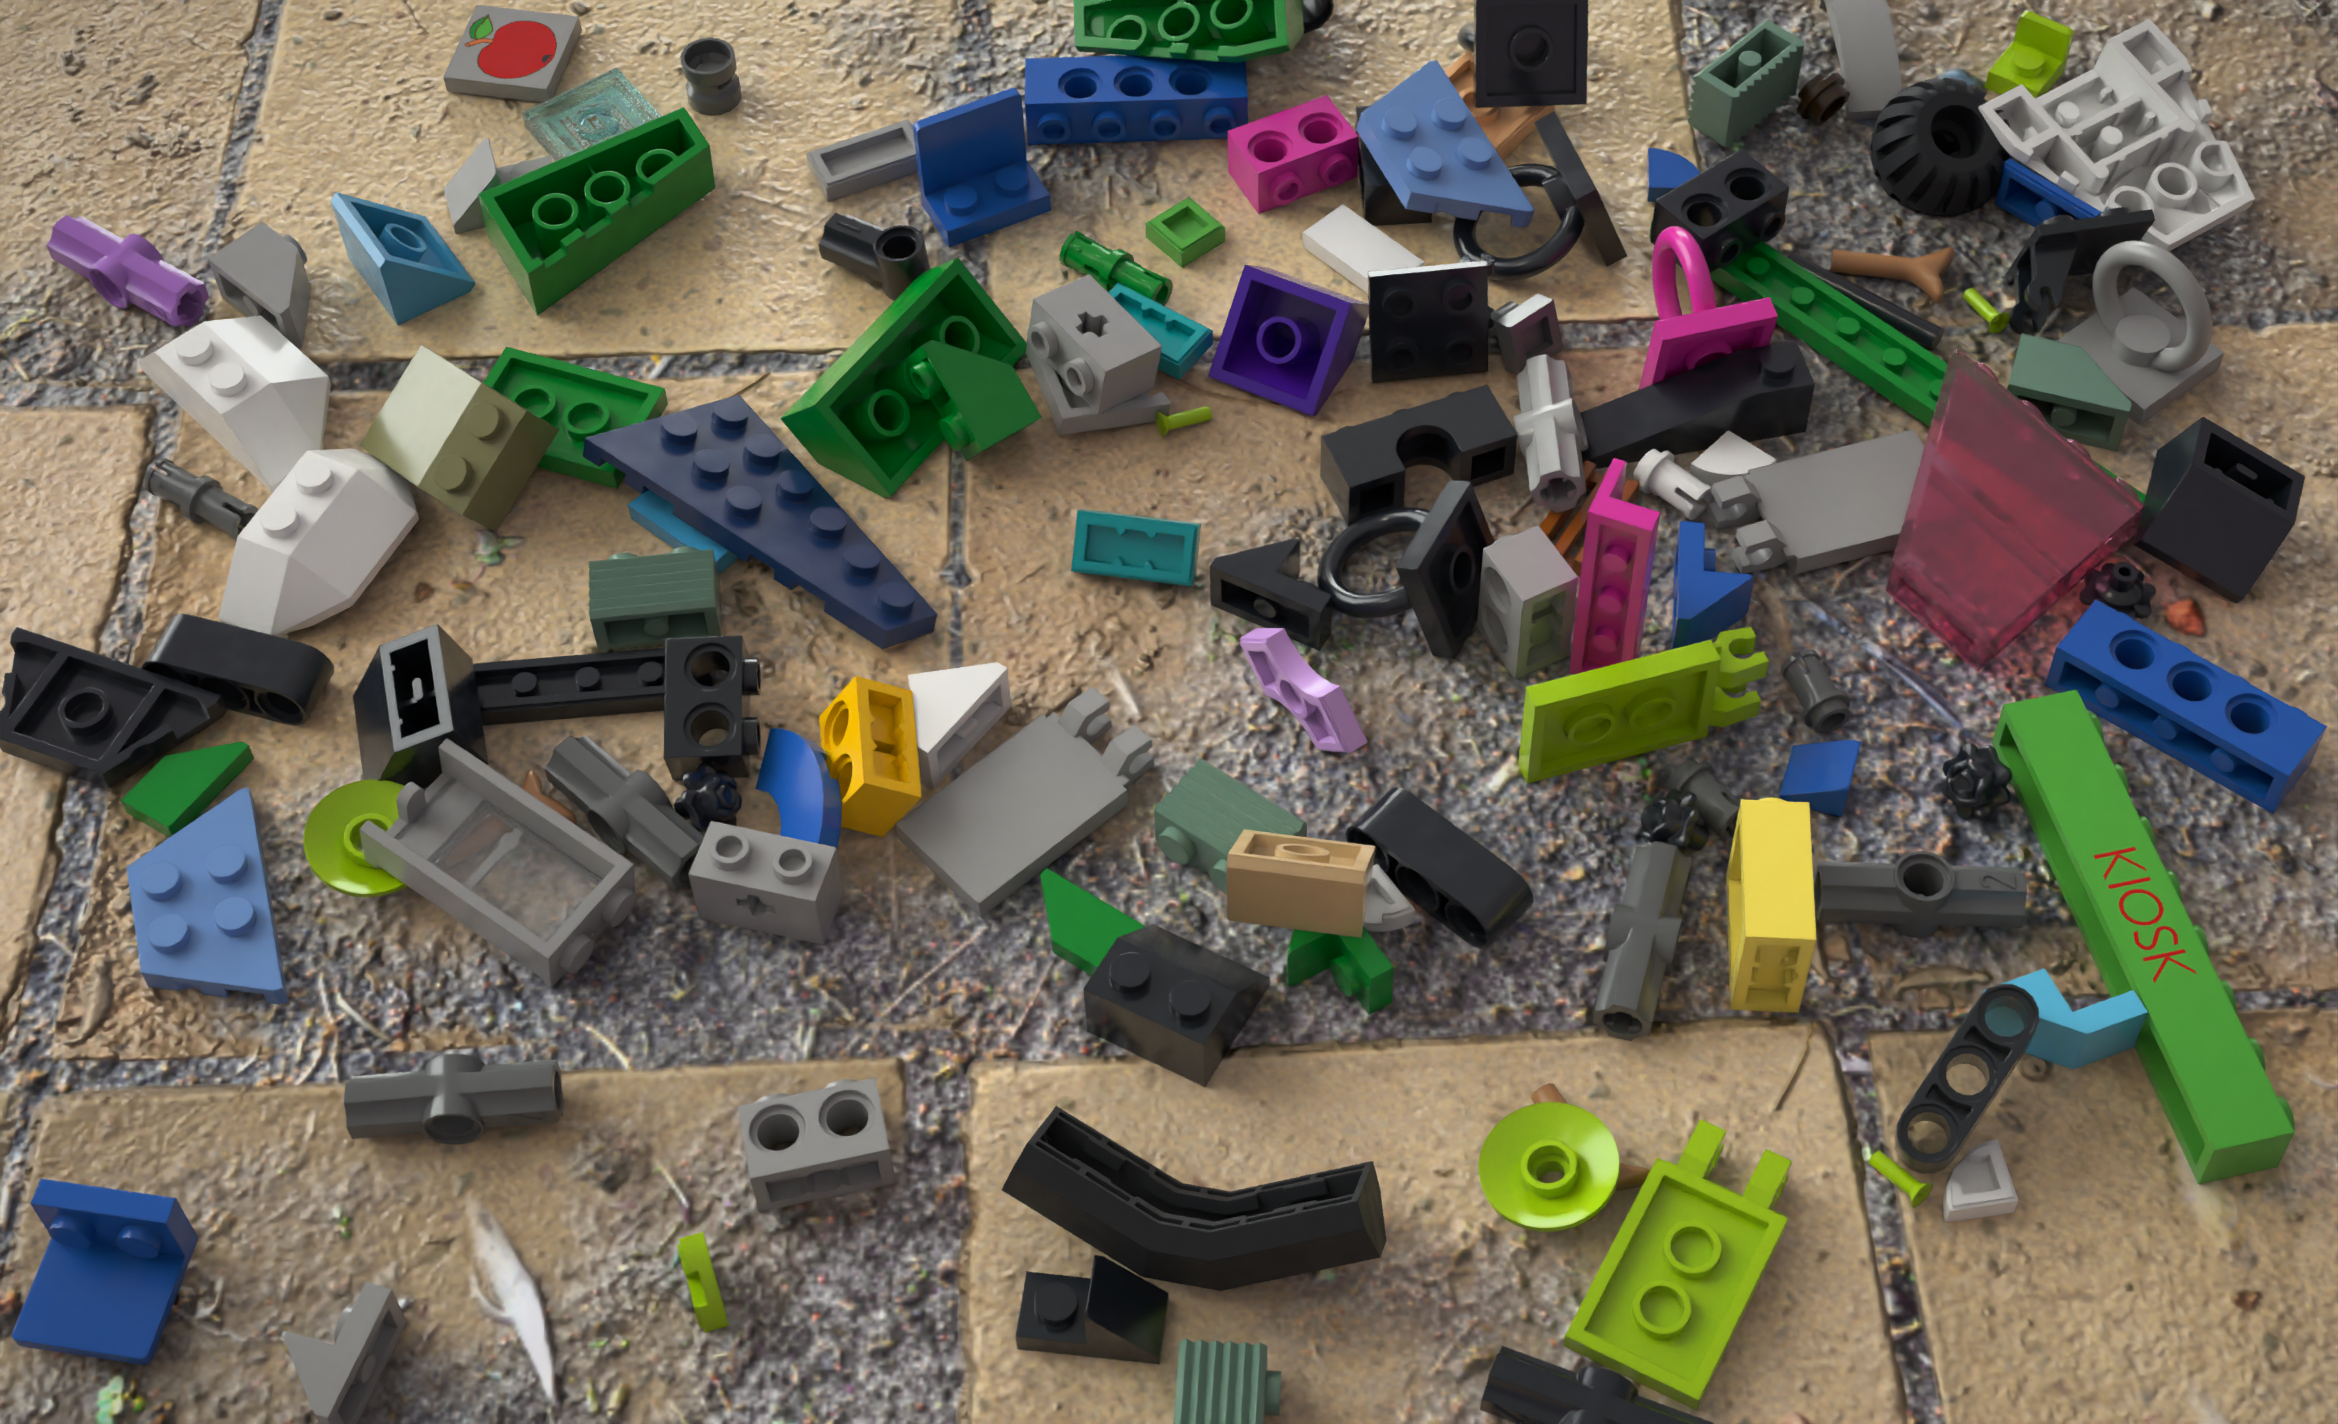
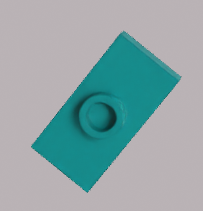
M1117 283L1108 292L1162 346L1158 370L1180 380L1213 345V330L1136 291Z
M1079 509L1077 510L1071 571L1193 586L1196 579L1202 523Z

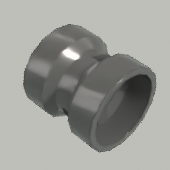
M712 37L701 38L688 44L683 49L680 58L683 76L687 79L686 92L689 105L696 112L710 116L721 115L733 110L742 98L739 77L735 73L737 65L733 47L722 39Z

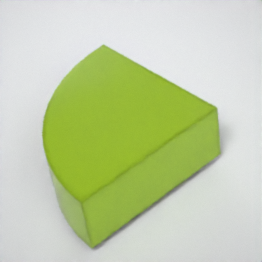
M699 1232L679 1238L680 1244H677L684 1275L687 1278L699 1328H703L706 1333L729 1326L704 1233Z

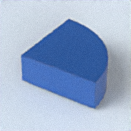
M1648 148L1646 161L1647 201L1655 202L1658 198L1700 174V171L1689 160L1676 153L1663 149Z

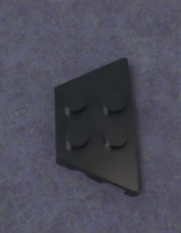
M16 627L10 639V644L15 652L12 672L5 673L2 688L5 704L0 711V748L4 753L110 789L223 718L228 709L220 694Z

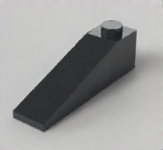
M1797 341L1738 350L1581 412L1588 441V449L1581 451L1582 461H1590L1596 464V469L1609 467L1613 458L1625 461L1627 464L1639 462L1652 449H1656L1660 453L1668 450L1673 455L1707 450L1728 430L1747 442L1806 432L1815 383Z

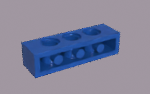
M1133 55L1025 58V113L1028 145L1228 139L1227 131L1248 124L1246 61L1233 63Z
M2098 600L2091 604L2056 647L2045 682V686L2057 693L2077 690L2086 709L2272 814H2274L2310 766L2327 728L2326 725L2309 717L2301 709L2289 706L2251 685L2244 678L2227 672L2196 655L2186 646L2165 638L2136 622L2131 616L2118 612Z

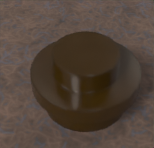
M1823 73L1814 76L1803 86L1798 94L1801 102L1797 107V113L1803 119L1810 118L1816 125L1829 120L1843 107L1850 96V93L1843 87L1845 83L1844 78L1839 73H1833L1827 77Z

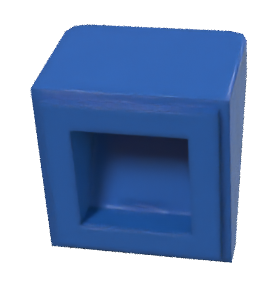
M1841 740L1793 745L1779 798L1789 802H1809L1811 810L1842 817L1861 742Z

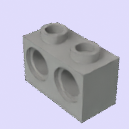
M1539 525L1516 535H1505L1496 540L1492 545L1483 548L1477 628L1515 679L1569 656L1578 576Z
M876 1078L861 1081L853 1079L838 1080L822 1089L794 1095L783 1093L770 1094L760 1098L755 1103L738 1106L749 1177L758 1212L896 1183ZM850 1127L863 1129L852 1136L837 1135L842 1130ZM779 1142H794L792 1146L784 1150H769Z

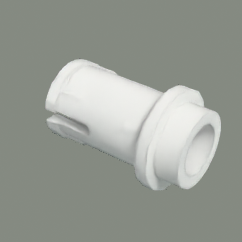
M1652 449L1647 452L1636 466L1633 478L1640 482L1639 489L1643 493L1649 494L1652 492L1656 496H1660L1684 513V516L1689 520L1696 519L1706 509L1703 504L1698 502L1701 498L1710 502L1713 497L1711 493L1712 487L1704 484L1674 463V455L1668 450L1660 453L1656 449Z

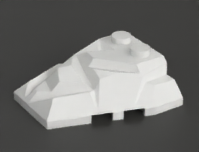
M2150 19L2107 40L2092 70L2035 99L2021 84L1978 107L1999 143L2012 157L2097 210L2104 212L2113 208L2125 207L2130 212L2152 209L2155 221L2142 237V240L2157 245L2168 252L2250 208L2255 200L2228 142L2216 140L2207 123L2213 114L2207 99H2201L2197 102L2187 82L2192 69L2186 57ZM2003 110L2004 112L1997 114L1995 111ZM2002 119H2007L2010 127Z

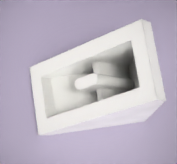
M995 662L908 675L909 687L913 693L916 737L923 784L934 790L1011 707L1008 668L1000 663Z

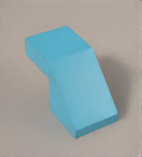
M2045 968L2002 983L2013 984L2025 989L2034 998L2039 1008V1023L2030 1046L2025 1053L2073 1070L2134 1048L2148 1013L2134 990L2072 1012ZM1996 1007L1985 1014L1988 1028L2002 1037H2012L2024 1029L2021 1016L2011 1008Z

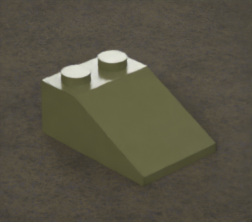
M421 344L359 446L459 514L497 532L559 429Z

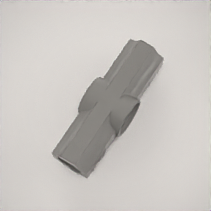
M1547 354L1527 359L1525 368L1517 374L1521 413L1514 415V425L1520 449L1527 463L1529 489L1536 506H1544L1558 513L1575 508L1579 497L1587 492L1581 451L1588 449V441L1580 411L1574 400L1573 379L1565 360H1555Z

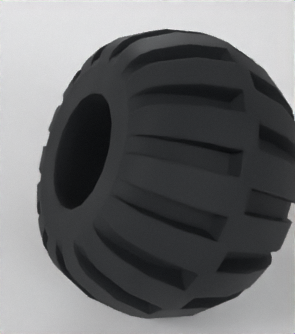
M1933 78L1903 89L1888 102L1876 121L1870 145L1874 174L1876 177L1881 176L1882 179L1879 184L1888 196L1893 193L1900 199L1899 205L1912 211L1918 210L1925 213V215L1947 217L1972 212L1983 206L1997 193L2001 183L2004 163L2009 158L2012 159V156L1999 143L1978 109L1979 106L1988 102L1984 98L1987 94L1986 91L1974 84L1967 87L1966 81ZM1996 110L1995 112H1996L1997 114H1999V113H2002V112H2004V111H2003V110ZM2002 119L2010 127L2008 120Z

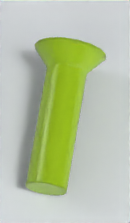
M1969 288L1965 291L1963 299L1989 323L1988 330L1991 334L2002 331L2010 321L2009 313H1999L1974 288Z
M1209 406L1167 416L1160 412L1156 413L1157 428L1162 437H1165L1169 430L1212 420V412Z
M1880 1150L1871 1156L1869 1164L1910 1196L1912 1208L1919 1206L1928 1197L1933 1187L1932 1183H1920Z

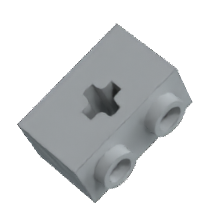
M1090 274L1033 299L1027 343L1035 355L1040 359H1044L1066 381L1069 389L1075 395L1081 396L1097 414L1154 389L1162 346Z
M711 821L688 874L699 918L821 945L825 944L845 892L836 847Z

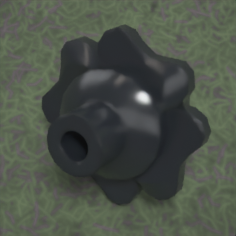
M2128 562L2106 563L2102 565L2101 572L2098 570H2088L2085 572V588L2080 592L2079 600L2087 606H2091L2095 600H2098L2118 612L2131 616L2133 619L2149 618L2152 612L2150 601L2155 597L2156 588L2152 584L2143 583L2144 574Z
M1965 743L1961 746L1955 758L1943 763L1942 769L1947 779L1942 784L1941 791L1945 797L1954 803L1960 818L1969 819L1975 815L1979 821L1986 822L1992 819L1998 807L2010 802L2011 793L2006 786L2012 780V771L1999 760L1995 747L1985 745L1978 749L1973 743Z
M708 761L699 764L695 771L684 773L683 783L687 790L681 793V797L675 800V812L686 821L691 820V825L699 832L705 831L706 833L711 821L737 826L736 814L741 809L742 797L737 791L735 779L724 770L715 771L713 765Z
M1674 788L1668 792L1666 797H1655L1652 804L1644 808L1640 816L1642 827L1639 833L1644 838V841L1648 843L1647 846L1656 841L1677 846L1678 850H1684L1688 847L1694 851H1700L1706 845L1709 831L1708 828L1696 823L1699 818V811L1694 808L1696 794L1690 791L1682 793Z

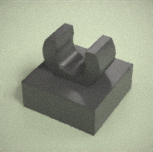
M1537 293L1520 305L1510 301L1491 313V318L1495 321L1498 338H1496L1497 345L1501 348L1505 370L1517 375L1525 368L1527 359L1547 354L1551 358L1564 349L1555 303L1549 297Z

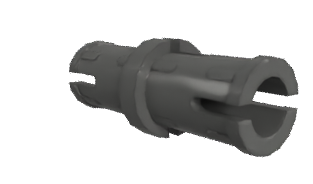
M161 458L154 462L156 467L167 472L166 476L149 467L144 477L145 489L150 494L159 496L179 507L186 519L197 524L206 522L228 534L236 541L238 535L242 532L238 525L246 527L259 510L256 506L247 504L225 492L223 487L220 486L221 483L212 477L204 475L197 477L166 458Z

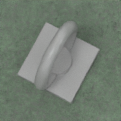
M2134 240L2118 243L2110 247L2100 257L2094 270L2092 283L2094 302L2098 312L2056 340L2080 346L2088 353L2132 403L2128 417L2138 425L2144 423L2218 370L2224 355L2222 350L2210 342L2213 328L2210 306L2202 287L2192 272L2167 250L2152 243ZM2128 265H2139L2159 275L2179 298L2185 312L2187 325L2135 287L2119 297L2117 278L2121 269Z

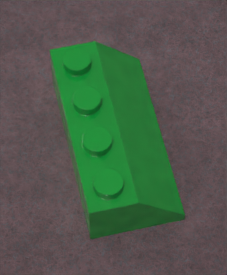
M957 257L921 273L780 419L818 464L883 498H888L896 492L945 439L939 425L942 418L931 399L923 398L915 388L909 373V369L912 366L907 357L921 345L930 340H935L1013 366L1026 352L1027 342Z

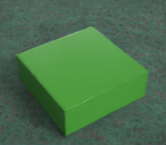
M1190 197L1145 223L1146 238L1181 268L1225 242V227Z

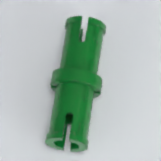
M1075 231L1074 235L1070 234L1061 248L1059 257L1061 264L1084 275L1090 274L1107 292L1117 283H1120L1163 306L1167 304L1171 296L1173 283L1170 279L1142 267L1134 262L1132 254L1122 249L1114 251L1110 248L1108 249L1079 231Z

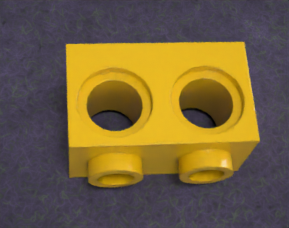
M855 676L819 716L821 748L827 754L828 759L825 762L830 777L838 780L842 804L841 827L884 837L922 798L913 693L908 689Z

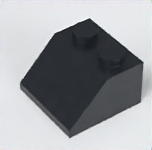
M1152 924L1117 937L1083 988L1087 1032L1206 1087L1268 989L1270 977Z

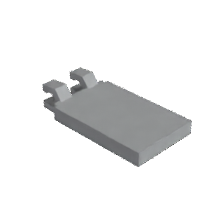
M1914 429L1749 469L1748 475H1739L1712 484L1711 493L1716 502L1708 504L1707 513L1716 529L1748 524L1760 517L1763 518V521L1737 528L1735 537L1740 547L1733 548L1731 557L1740 574L1775 568L1787 561L1795 575L1962 533L1967 518Z
M1091 687L1068 702L1061 717L1055 712L1048 717L1042 713L895 824L898 839L982 918L1129 804L1126 788L1154 766V758L1147 752L1153 747L1152 739L1134 724L1112 739L1104 754H1100L1091 744L1112 728L1111 719L1104 714L1110 709V703L1094 687Z

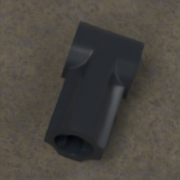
M835 213L824 225L823 236L818 244L822 259L881 282L885 295L894 301L921 273L931 269L924 237L918 229L912 226L896 225L883 229L851 215Z

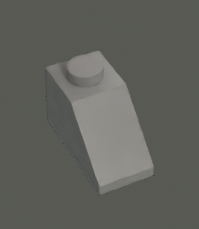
M260 222L209 257L208 261L223 300L246 317L262 316L294 346L301 349L303 347L311 286L304 268V264L307 263V257L302 247L292 236L288 234L281 236L264 222Z

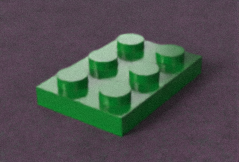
M510 347L504 349L483 382L559 429L537 465L538 468L618 489L626 474L608 462L598 467L584 458L585 438L661 417L668 405L665 388Z

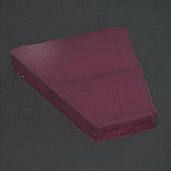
M1958 349L1950 356L1893 557L1886 592L1979 672L2084 580L2091 571L2100 566L2135 535L2145 504L2139 500L2135 490L2126 481L2120 478H2113L2092 461L2088 451L2079 442L2070 438L2066 439L2050 426L2035 405L2026 400H2019L2002 386L1988 366L1981 362L1972 361Z

